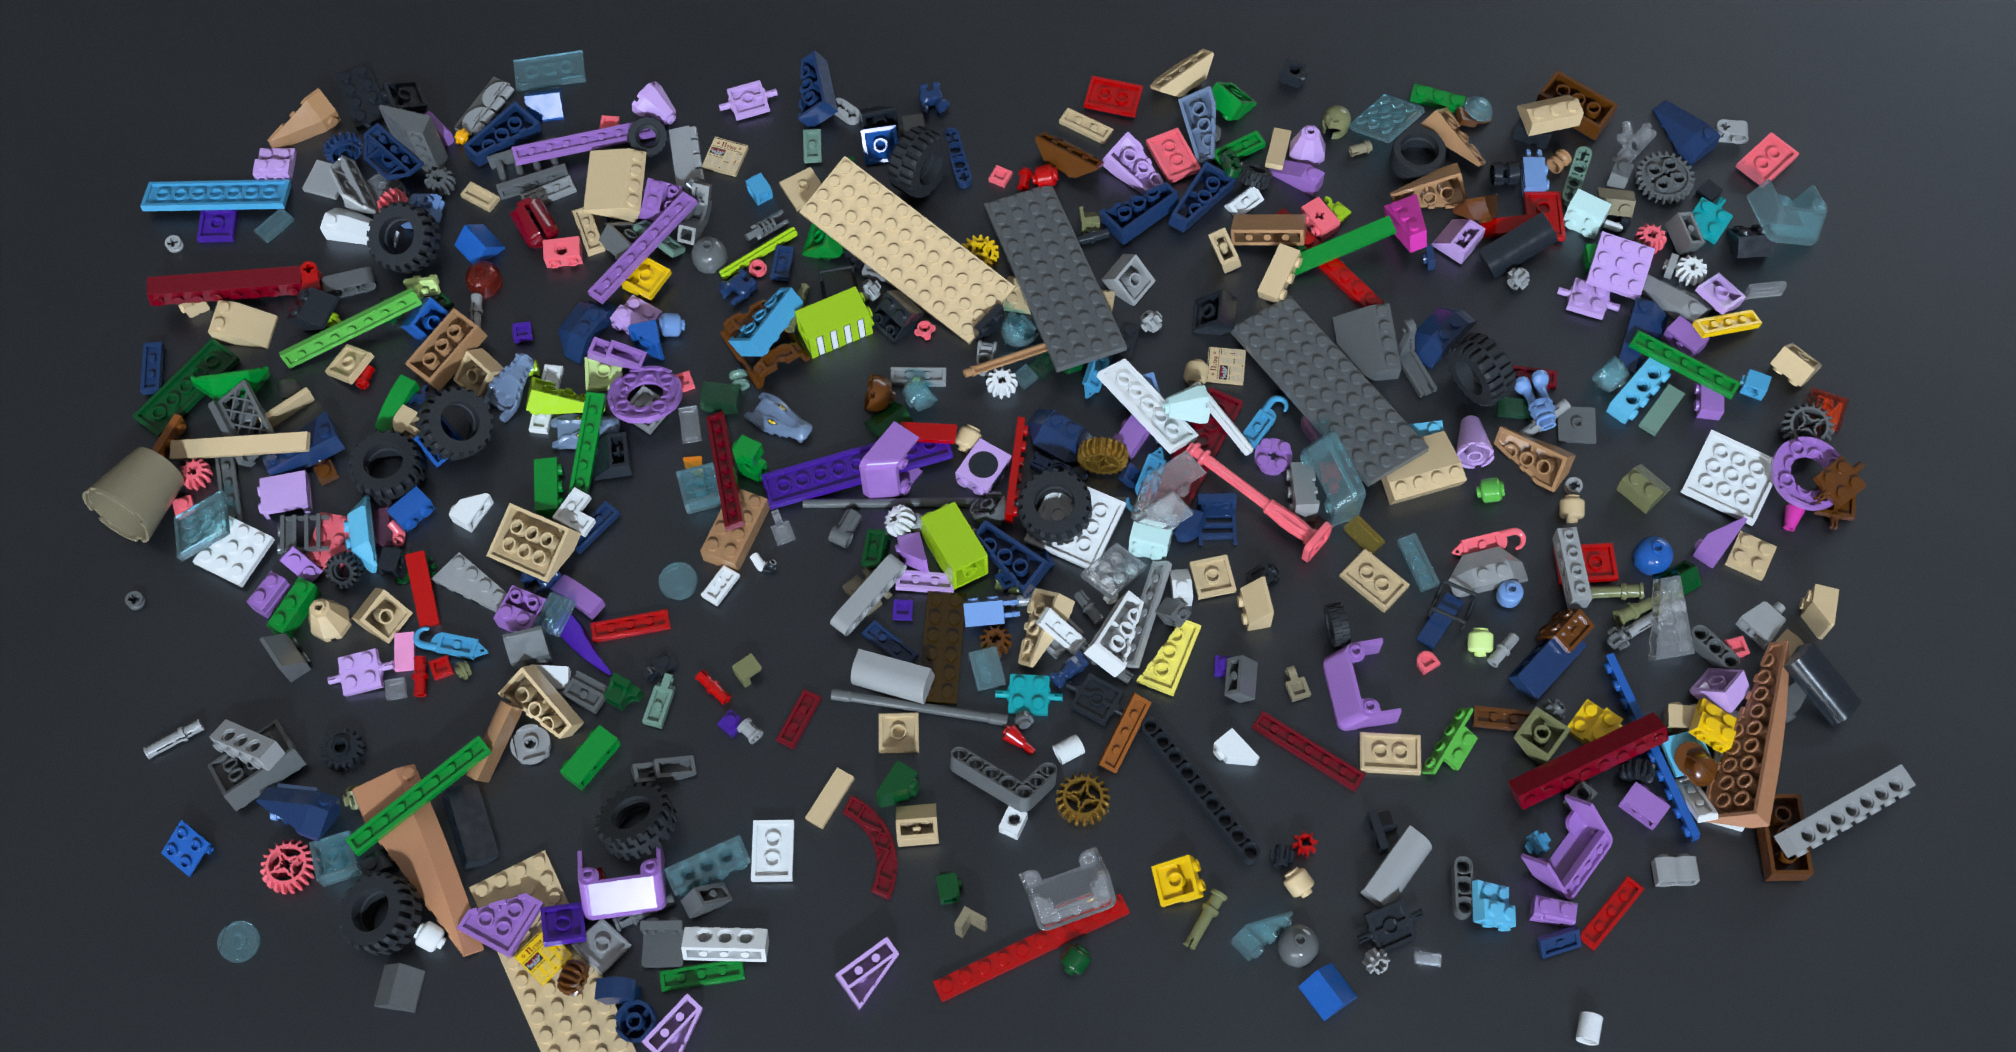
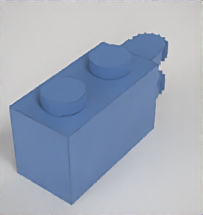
M1530 149L1525 150V157H1523L1520 164L1522 197L1524 192H1546V190H1549L1550 182L1549 179H1546L1548 164H1545V157H1542L1541 149L1536 150L1535 157H1531Z
M988 596L987 600L979 601V597L968 598V602L963 604L965 626L1005 624V618L1020 616V611L1005 612L1004 605L1019 604V599L1004 600L999 599V596Z

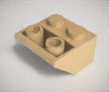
M936 803L896 807L898 847L939 844Z

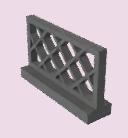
M242 380L219 401H212L208 404L224 437L242 436L244 428L249 429L248 435H253L254 430H259V435L265 432L275 434L248 380ZM243 388L246 390L244 399L239 398ZM230 399H233L232 408L230 410L228 409L225 403ZM239 400L244 401L242 412L237 411ZM249 402H252L254 405L252 413H247ZM236 413L241 414L239 425L234 421ZM246 415H251L250 426H244ZM257 417H260L262 420L260 428H255ZM260 455L234 457L238 465L252 467L256 464L255 459Z

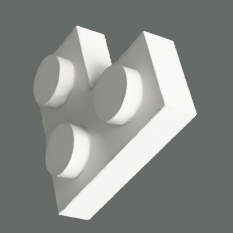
M574 487L552 517L553 520L582 533L581 535L586 537L596 523L594 518L582 513L591 500L590 495Z

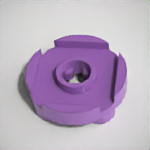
M1265 438L1256 447L1254 462L1255 464L1257 463L1263 473L1279 475L1290 467L1293 457L1290 449L1291 446L1280 439ZM1274 453L1278 458L1271 460V457L1268 455Z

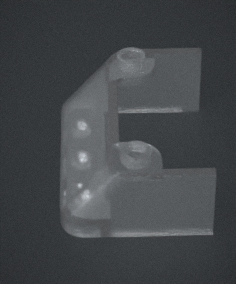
M1187 451L1181 453L1150 473L1142 481L1131 518L1139 524L1164 530L1175 529L1180 522L1189 518L1194 513L1181 498L1189 493L1191 483L1205 475L1206 471Z

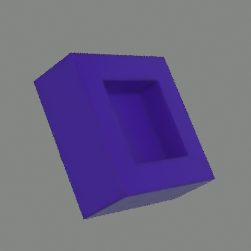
M531 321L512 324L513 340L515 343L533 341Z
M894 599L893 620L912 621L913 600Z
M1215 655L1214 676L1226 677L1227 658L1235 656Z
M730 709L717 725L733 738L738 733V726L744 720Z

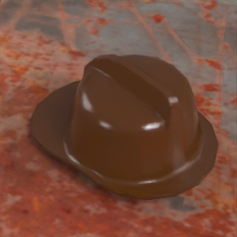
M1684 742L1678 746L1674 755L1675 764L1687 779L1700 787L1712 783L1716 778L1717 765L1707 751L1694 742Z

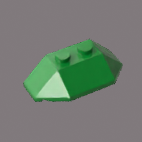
M268 366L193 376L191 377V382L194 387L213 400L218 401L242 380H248L254 394H256L270 377V371ZM245 388L241 390L239 398H245Z

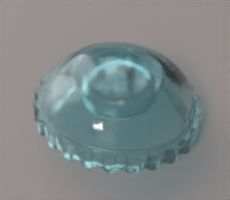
M1473 96L1466 100L1464 105L1466 112L1474 119L1488 121L1492 117V105L1484 97Z

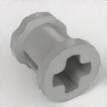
M750 718L742 721L737 728L739 733H743L749 739L750 744L757 742L763 735V731L758 729Z

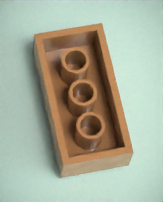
M453 308L405 364L416 375L437 391H440L457 372L466 351L477 349L486 339L487 335L479 326Z
M739 489L746 525L727 532L721 509L700 550L704 561L720 567L726 565L739 573L770 509L767 498Z

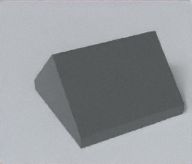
M401 963L385 965L374 1006L416 1013L426 971Z

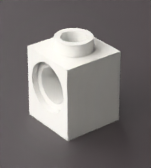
M1008 806L999 825V832L1018 840L1027 822L1028 813L1019 812ZM1013 817H1016L1020 820L1017 824H1011L1009 822V820Z

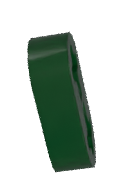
M1225 151L1220 159L1222 168L1227 176L1238 178L1242 171L1240 161L1237 155L1230 151Z

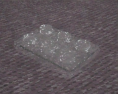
M1116 543L1082 572L1081 578L1111 600L1140 575L1147 565Z

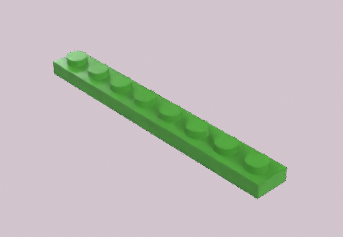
M412 287L279 352L280 357L291 369L422 305V300Z

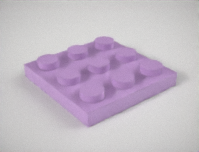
M1602 231L1585 283L1636 300V297H1641L1655 248Z

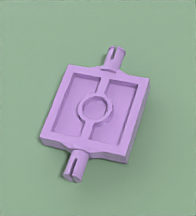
M760 80L727 89L729 102L719 104L720 111L731 108L736 121L770 112L768 98L778 96L777 90L775 88L765 91Z
M1575 278L1570 290L1562 287L1558 289L1557 294L1567 297L1568 304L1566 310L1600 320L1603 319L1607 309L1618 312L1621 305L1610 302V291L1586 284V280Z
M374 648L339 657V675L331 676L327 679L329 680V685L340 682L343 695L348 697L383 688L384 671L395 669V664L393 661L382 663L379 658L378 649Z

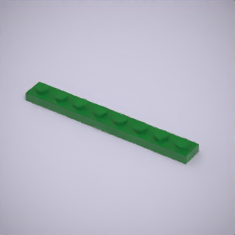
M478 735L345 839L357 856L362 855L485 759L492 751Z

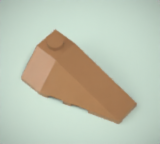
M319 88L300 102L302 106L296 113L292 111L289 115L291 118L288 122L281 124L270 136L268 142L271 148H287L324 133L341 121L337 111Z
M1447 107L1435 110L1421 123L1423 128L1430 129L1438 134L1446 147L1479 167L1486 163L1473 144L1468 143L1469 136L1458 128L1461 125H1459L1458 120Z
M1457 163L1439 168L1390 193L1392 203L1417 194L1420 208L1428 207V209H1434L1435 207L1451 209L1459 204H1463V201L1468 199Z
M1500 426L1493 443L1509 459L1520 466L1519 468L1526 472L1537 485L1552 492L1557 490L1567 476L1576 456L1560 447Z

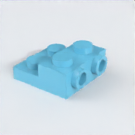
M1481 880L1472 881L1473 922L1482 924V927L1485 928L1496 927L1498 931H1510L1512 927H1516L1515 906L1509 905V887Z

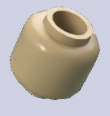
M1201 359L1189 361L1186 364L1183 375L1187 385L1192 386L1197 381L1204 385L1209 374L1208 365Z
M969 424L962 426L956 437L957 449L968 454L979 438L982 439L980 430Z
M1564 495V498L1559 502V516L1562 519H1566V523H1578V519H1582L1585 516V501L1580 498V495Z
M1296 866L1284 875L1283 884L1293 897L1301 896L1305 898L1313 892L1311 888L1314 885V880L1305 868H1298Z

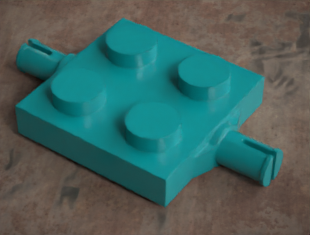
M1702 197L1692 211V214L1703 239L1715 245L1733 218V215L1722 209L1723 204L1726 202L1725 198L1722 200L1723 197H1719L1714 204Z
M1010 674V684L1007 690L996 689L995 698H1007L1008 714L1016 715L1019 712L1027 711L1030 715L1048 716V706L1051 700L1062 701L1063 693L1051 692L1049 676Z

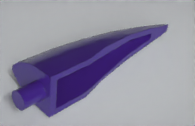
M562 608L559 611L562 618L556 623L554 629L586 661L612 676L613 673L599 656L584 626L574 614L568 612L566 608Z

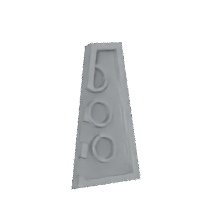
M460 552L431 579L434 583L445 586L447 589L455 591L469 600L472 599L494 612H497L507 595L501 587Z

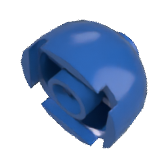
M1645 537L1636 545L1632 553L1634 565L1640 572L1646 575L1661 574L1669 569L1673 561V549L1661 537Z

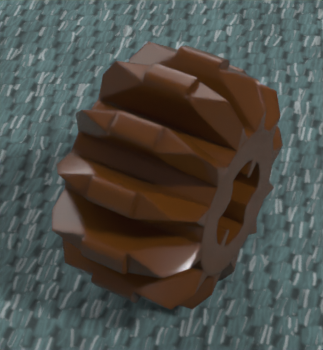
M990 625V631L984 629L983 635L979 636V641H981L979 646L980 649H984L983 653L985 655L990 653L992 659L995 657V654H998L999 658L1002 657V652L1008 654V648L1012 647V642L1010 641L1012 636L1007 634L1008 630L1006 628L1001 630L1000 625H997L996 629Z
M568 960L565 966L562 967V971L559 973L560 976L557 979L559 991L567 996L575 997L579 995L589 977V967L587 964L580 960Z

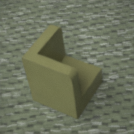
M1079 206L1082 234L1087 233L1088 230L1100 229V220L1097 212L1084 213L1083 206Z
M751 653L734 664L732 669L736 677L746 688L751 684L750 677L761 671L762 667Z

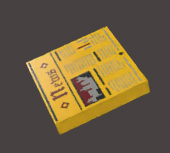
M542 929L514 956L542 986L565 966L568 960L574 957L564 945L544 947Z

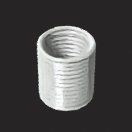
M1076 734L1053 745L1054 753L1061 764H1065L1071 761V759L1073 760L1085 754L1084 746Z
M1583 1011L1579 1015L1576 1040L1587 1045H1598L1603 1017L1597 1013Z

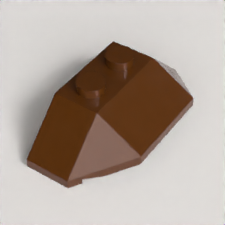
M1043 131L1035 137L1044 162L1052 164L1053 167L1056 166L1057 170L1064 172L1068 177L1077 178L1096 171L1104 165V162L1094 155L1063 139L1049 135L1047 132Z
M1498 195L1466 199L1463 201V204L1453 208V213L1472 221L1478 220V223L1493 221L1492 217H1497Z

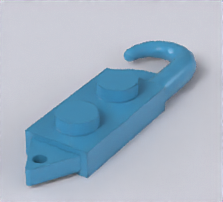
M1108 356L1089 362L1082 381L1085 398H1090L1094 393L1100 392L1102 382L1096 376L1099 371L1108 367L1110 362Z
M1278 395L1270 397L1243 431V436L1252 445L1253 449H1256L1276 421V413L1271 409L1275 402H1282L1284 404L1283 411L1286 412L1288 410L1289 404L1284 397Z
M1162 447L1152 454H1148L1135 485L1136 494L1143 498L1140 506L1133 507L1130 504V498H1126V507L1132 513L1145 511V507L1155 490L1166 463Z
M429 627L417 629L413 636V641L417 647L441 654L474 660L475 657L489 653L480 644L478 639L444 632L436 634L431 642L420 640V634L423 631L430 630Z

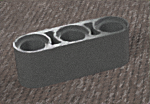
M370 267L328 275L321 279L323 291L339 298L368 292L376 288L374 270Z
M1696 625L1688 634L1687 643L1714 668L1736 669L1739 666L1740 658L1706 626ZM1695 634L1700 635L1702 639L1697 638ZM1710 648H1714L1717 653L1712 652ZM1725 661L1729 662L1732 667L1726 665Z
M1459 856L1451 866L1452 911L1454 916L1461 920L1469 918L1473 912V864L1467 856ZM1457 864H1463L1467 871L1459 870ZM1458 884L1465 885L1467 891H1461L1458 888ZM1459 904L1466 905L1468 912L1461 911Z

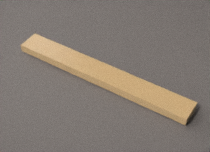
M305 431L171 440L169 459L185 460L309 452L310 433Z

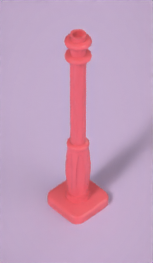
M1192 442L1187 447L1186 452L1189 459L1194 457L1198 460L1197 464L1199 466L1204 464L1263 508L1264 514H1267L1280 527L1302 540L1305 547L1301 558L1306 563L1312 559L1330 537L1333 527L1330 522H1324L1318 530L1312 529L1298 515L1277 503L1275 499H1268L1210 455V450L1204 451L1201 449V443L1194 444Z

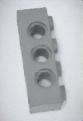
M1577 527L1558 528L1552 540L1567 609L1587 608L1592 600V594Z
M227 719L209 736L214 742L213 747L221 753L224 751L232 758L238 757L245 764L249 762L257 769L263 768L270 771L285 754L275 740Z

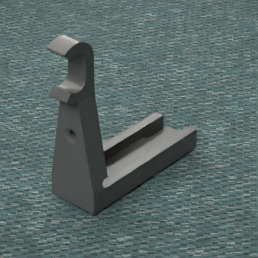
M1409 318L1404 320L1407 327L1402 329L1404 336L1398 346L1402 370L1419 398H1422L1423 395L1426 396L1436 392L1437 386L1415 352L1417 328L1414 320Z

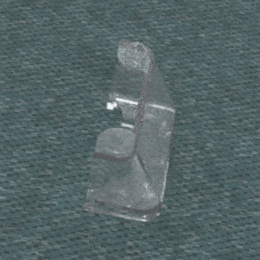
M1096 847L1081 853L1079 857L1080 867L1042 880L1039 872L1036 870H1028L1019 874L1035 921L1041 930L1047 931L1108 910L1115 905L1116 896L1111 878Z

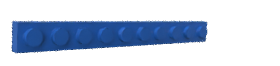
M1614 653L1606 655L1605 663H1603L1604 669L1613 678L1612 685L1616 692L1619 691L1622 697L1620 702L1623 708L1629 711L1630 723L1644 717ZM1656 746L1646 752L1647 759L1655 765L1656 778L1659 782L1662 781L1665 787L1663 791L1667 800L1672 801L1674 806L1672 811L1676 819L1680 818L1683 824L1681 829L1686 838L1689 837L1691 842L1699 840L1701 834L1659 747Z

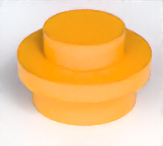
M466 128L459 129L454 136L456 144L464 145L467 142L470 133L467 132Z

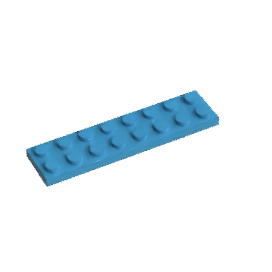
M290 179L149 182L140 206L142 211L285 209L292 184Z

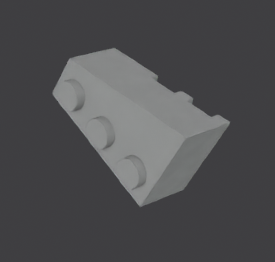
M1291 462L1289 470H1286V481L1290 482V486L1287 487V497L1291 498L1288 509L1305 522H1316L1320 502L1316 500L1318 489L1315 487L1314 462Z

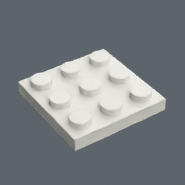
M225 514L194 558L193 563L243 587L275 539Z

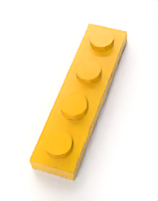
M1746 310L1697 319L1693 322L1692 326L1701 338L1759 328L1762 322L1753 310Z

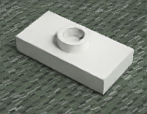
M723 565L701 593V596L718 607L740 578V574Z

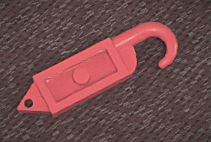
M1519 528L1495 531L1460 540V543L1451 553L1462 557V555L1498 546L1505 549L1507 537L1512 535L1520 537V544L1515 547L1516 550H1519L1525 545L1526 536Z

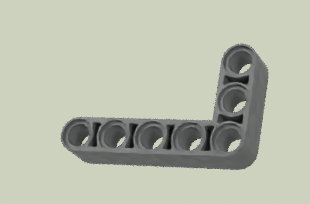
M958 746L951 750V771L1019 812L1031 810L1056 785L1057 766L1054 763H1042L1022 782L964 747Z

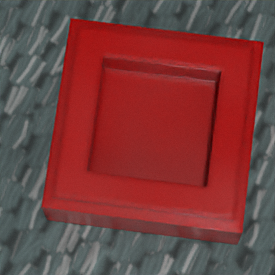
M448 655L428 661L435 681L454 674Z

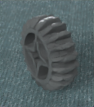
M1803 402L1802 406L1796 404L1794 408H1789L1788 413L1784 414V420L1781 421V425L1784 427L1781 428V432L1786 433L1783 435V439L1789 438V441L1797 439L1800 435L1817 438L1816 428L1821 425L1822 433L1819 440L1827 443L1832 440L1830 435L1834 434V430L1831 428L1835 426V423L1829 422L1832 416H1826L1828 410L1821 411L1822 405L1815 408L1813 402L1808 407L1807 402ZM1797 416L1799 419V426L1796 429H1794L1793 421L1794 418Z

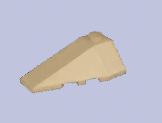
M1038 588L1034 589L1027 607L1029 619L1024 624L1026 636L1021 642L1018 664L1033 668L1054 640L1053 637L1036 624L1045 608H1051L1067 622L1075 601L1060 593Z

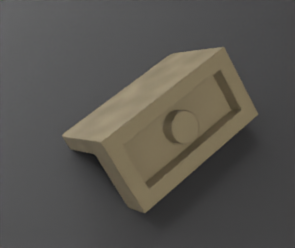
M964 906L954 923L956 935L963 938L971 924L986 931L987 918Z

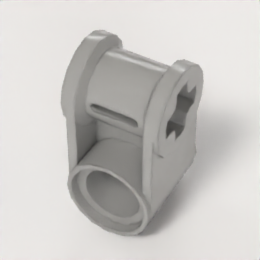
M1721 119L1714 129L1722 136L1718 142L1744 144L1749 139L1748 123L1743 120Z
M978 341L976 365L996 358L998 342ZM993 369L979 375L988 376L989 373H992Z

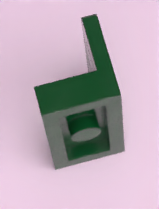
M867 529L861 561L863 567L877 568L889 555L891 538L886 530Z
M1686 560L1653 578L1655 585L1664 588L1668 592L1666 595L1669 594L1670 599L1675 601L1702 585L1697 565Z

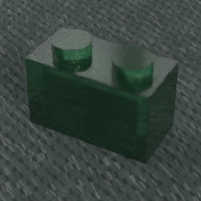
M703 381L699 399L701 409L707 412L724 411L725 414H738L742 398L740 385Z

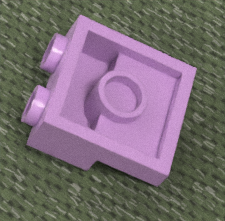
M260 148L258 159H255L252 173L256 180L290 179L292 182L297 155L296 149Z
M1720 273L1700 284L1695 290L1722 315L1738 308L1746 298L1742 292Z
M632 295L624 306L620 304L610 317L613 328L618 331H624L630 337L627 328L629 325L656 320L657 323L658 317H661L663 312Z

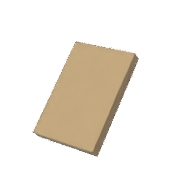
M1364 549L1339 576L1383 613L1410 586L1408 582L1367 549Z
M1360 732V771L1366 773L1421 775V735Z

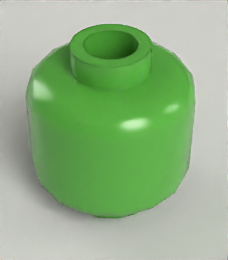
M1498 477L1481 479L1480 486L1476 487L1478 498L1482 497L1484 503L1499 502L1502 500V496H1505L1504 483Z

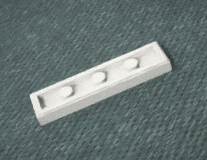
M545 364L541 379L554 382L556 387L560 388L564 371L563 366ZM532 414L529 431L548 434L553 414Z

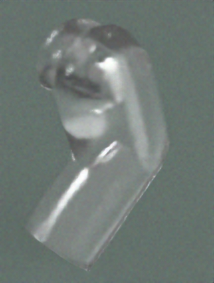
M1630 121L1622 123L1623 132L1617 135V141L1620 144H1626L1633 138Z

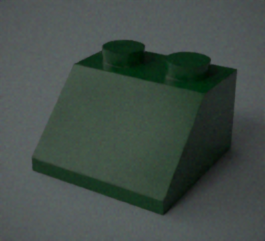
M897 760L875 793L878 806L883 808L909 802L912 796L916 797L921 789L918 772Z

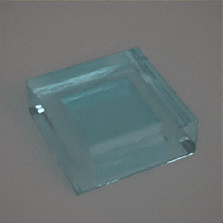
M1027 364L1015 372L1016 380L1024 390L1038 379V375Z

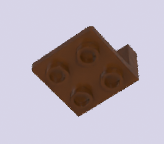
M1580 608L1568 609L1566 611L1559 610L1551 616L1552 620L1548 624L1543 625L1539 629L1540 633L1535 638L1538 641L1555 639L1566 653H1571L1595 625Z

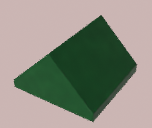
M892 402L885 410L878 412L864 422V424L879 440L894 421L900 425L901 422L914 421L904 405Z

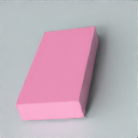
M414 631L394 634L395 672L414 670L413 658L416 656V645L413 641Z

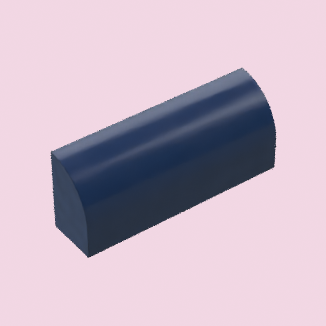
M1555 639L1541 640L1508 678L1523 694L1538 700L1587 645L1582 640L1571 653H1566Z

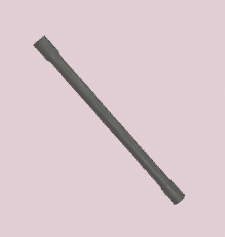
M833 688L831 692V700L987 722L994 725L1007 726L1009 718L1008 714L988 713L929 703L921 704L909 700L856 693L850 690Z

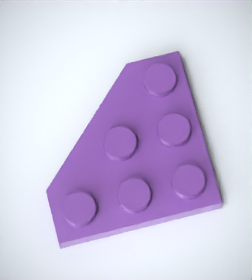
M527 893L520 894L515 898L503 899L481 908L469 909L457 926V929L511 959L540 913V907H543L545 904Z

